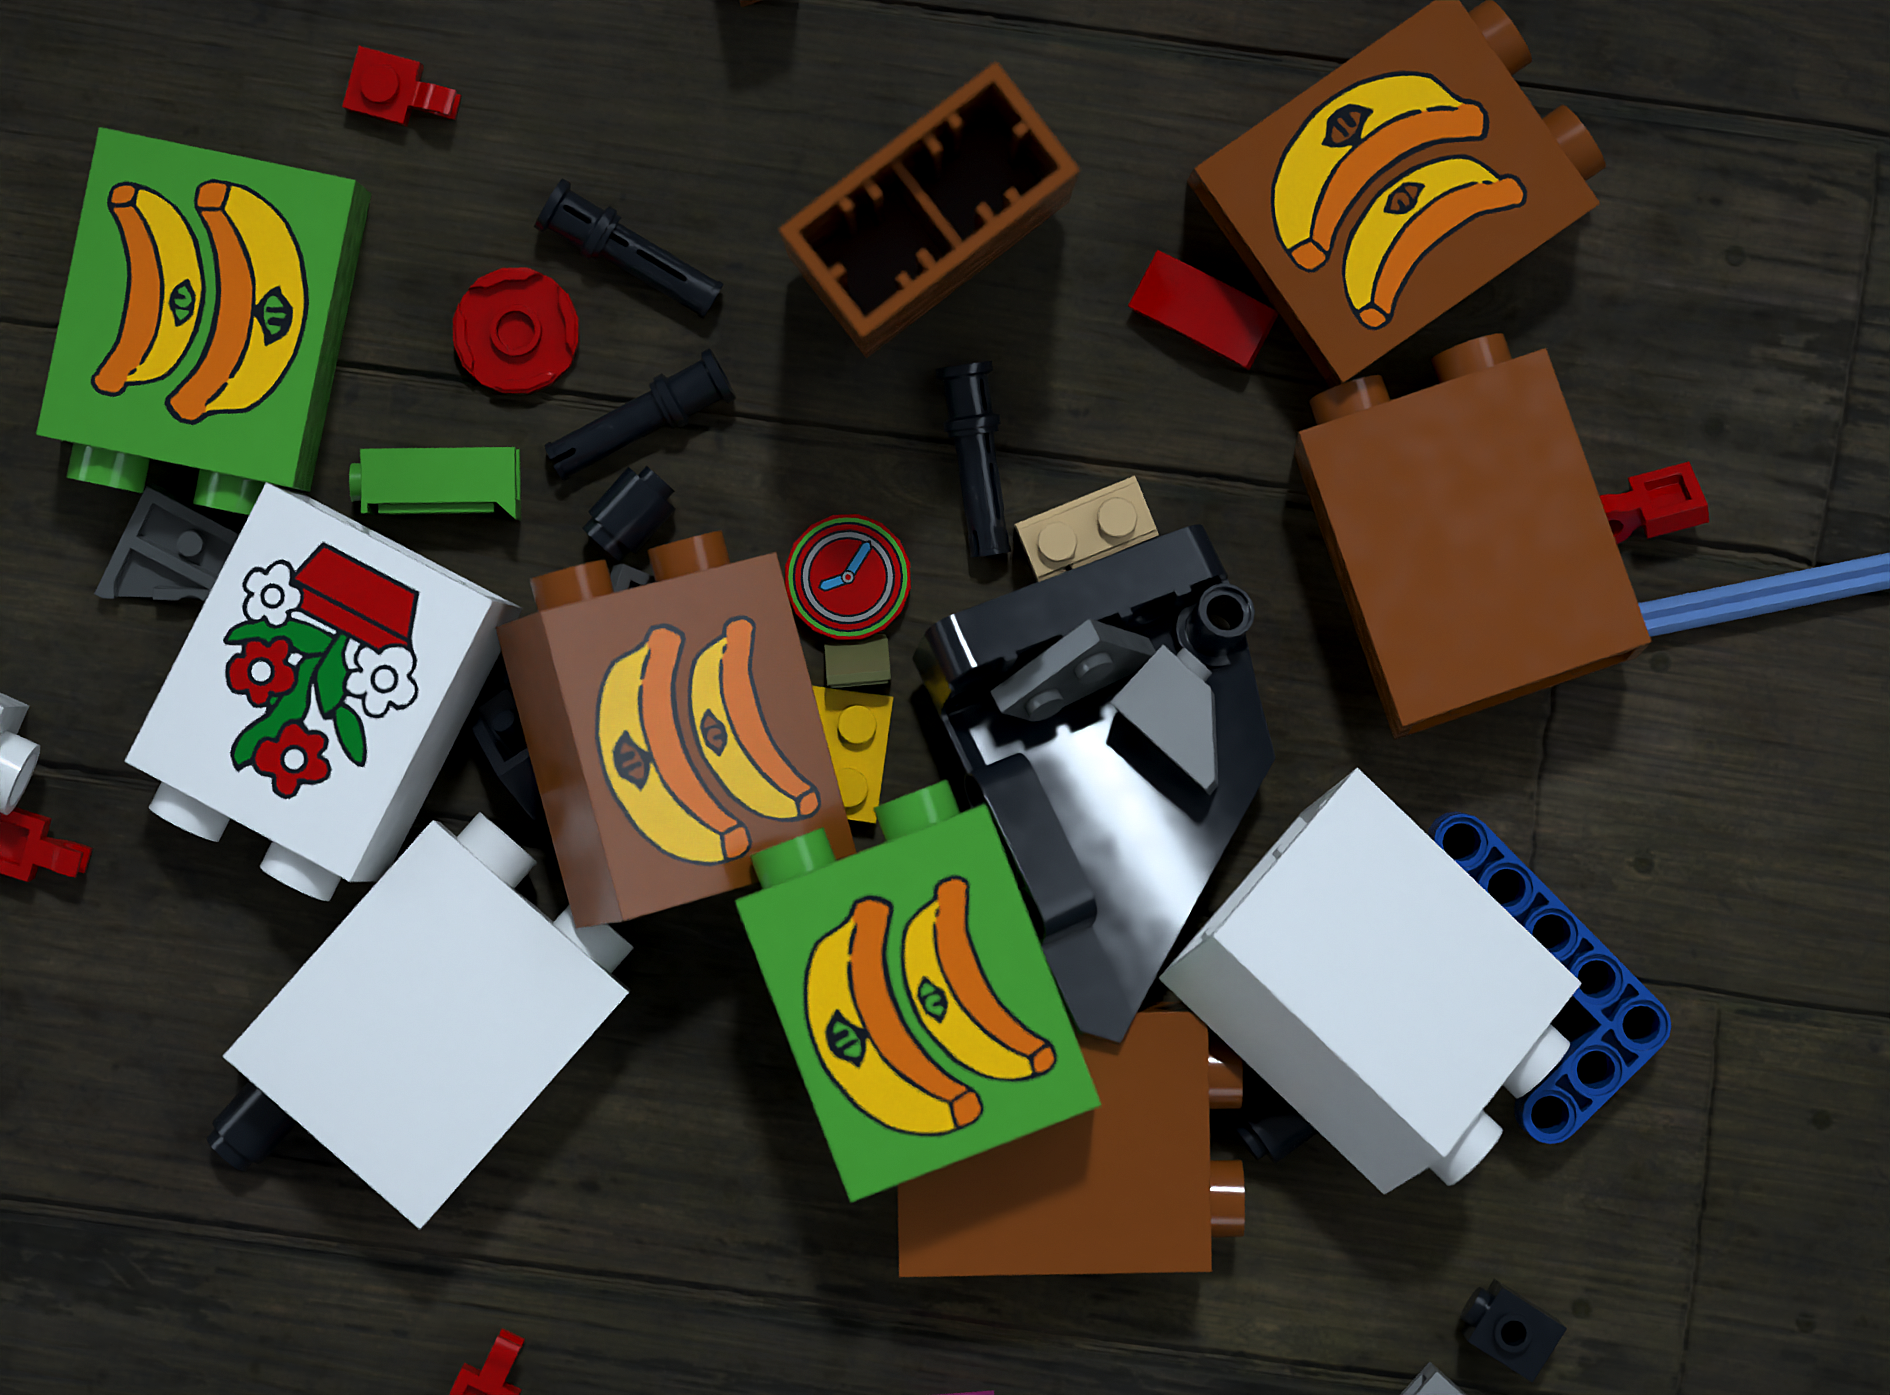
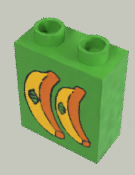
M99 127L36 435L73 443L66 478L143 493L150 459L200 469L193 504L250 515L266 482L310 492L371 192L356 180Z
M947 780L873 808L886 842L837 861L824 827L750 855L762 889L735 901L851 1202L1101 1106L986 804L960 813Z

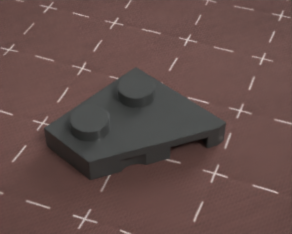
M151 483L146 486L94 594L105 599H115L121 596L153 597V600L199 598L202 601H206L242 529Z
M1088 619L990 692L1001 713L1032 722L1040 721L1053 716L1063 707L1139 671L1156 651L1147 637Z

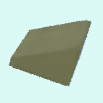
M873 634L864 639L836 640L833 638L826 640L824 645L827 685H830L831 688L889 683V680L892 679L886 635Z

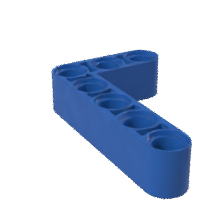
M1457 811L1444 813L1434 820L1428 830V836L1444 850L1443 837L1448 828L1459 823L1468 825L1474 833L1473 849L1465 857L1453 860L1487 892L1489 880L1494 873L1502 869L1512 870L1518 877V893L1514 899L1500 905L1532 936L1534 925L1540 918L1551 914L1559 917L1564 929L1562 939L1556 946L1547 949L1577 979L1580 969L1589 961L1600 960L1607 968L1608 979L1602 990L1594 994H1584L1580 987H1578L1571 996V999L1592 1021L1570 1041L1567 1052L1548 1075L1528 1093L1520 1098H1516L1514 1112L1516 1121L1526 1133L1542 1143L1555 1144L1563 1142L1571 1137L1665 1044L1669 1038L1672 1026L1670 1015L1664 1005L1481 820L1473 815ZM1646 1006L1652 1015L1651 1029L1642 1038L1628 1039L1622 1025L1624 1016L1634 1007ZM1601 1051L1607 1060L1605 1075L1596 1083H1582L1577 1074L1579 1060L1588 1052ZM1546 1096L1558 1097L1562 1106V1113L1558 1122L1549 1128L1535 1127L1532 1122L1531 1112L1536 1101Z

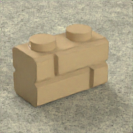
M1135 476L1014 525L1036 582L1043 581L1159 536Z

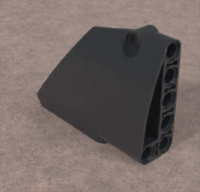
M1201 524L1184 527L945 617L927 629L912 657V661L965 769L964 788L970 807L974 808L986 804L1054 983L1078 1033L1116 1045L1121 1043L1197 899L1276 758L1258 692L1246 632L1254 621L1255 610L1253 602L1245 591L1229 583L1227 579L1228 574L1206 530ZM1207 614L1221 616L1228 622L1231 630H1221L1213 626ZM1088 619L1150 639L1156 652L1164 645L1176 656L1184 647L1212 673L1205 683L1212 689L1215 695L1218 787L1209 795L1111 704L1114 697L1138 671L1063 707L1059 712L1047 719L1034 722L1001 713L990 691Z

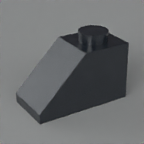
M505 667L485 681L466 720L498 778L535 821L544 815L545 811Z

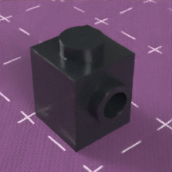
M1495 1278L1487 1290L1480 1286L1473 1292L1460 1315V1319L1466 1322L1460 1332L1468 1342L1532 1383L1567 1330L1559 1319Z

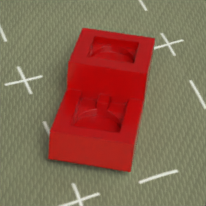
M1159 250L1156 251L1128 305L1135 313L1189 338L1196 345L1250 370L1279 315L1276 310Z

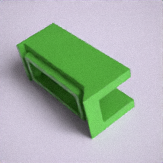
M516 447L360 449V463H351L349 487L351 501H361V513L366 515H375V506L377 505L379 514L398 515L498 513L499 504L512 517L521 521V450L516 449Z

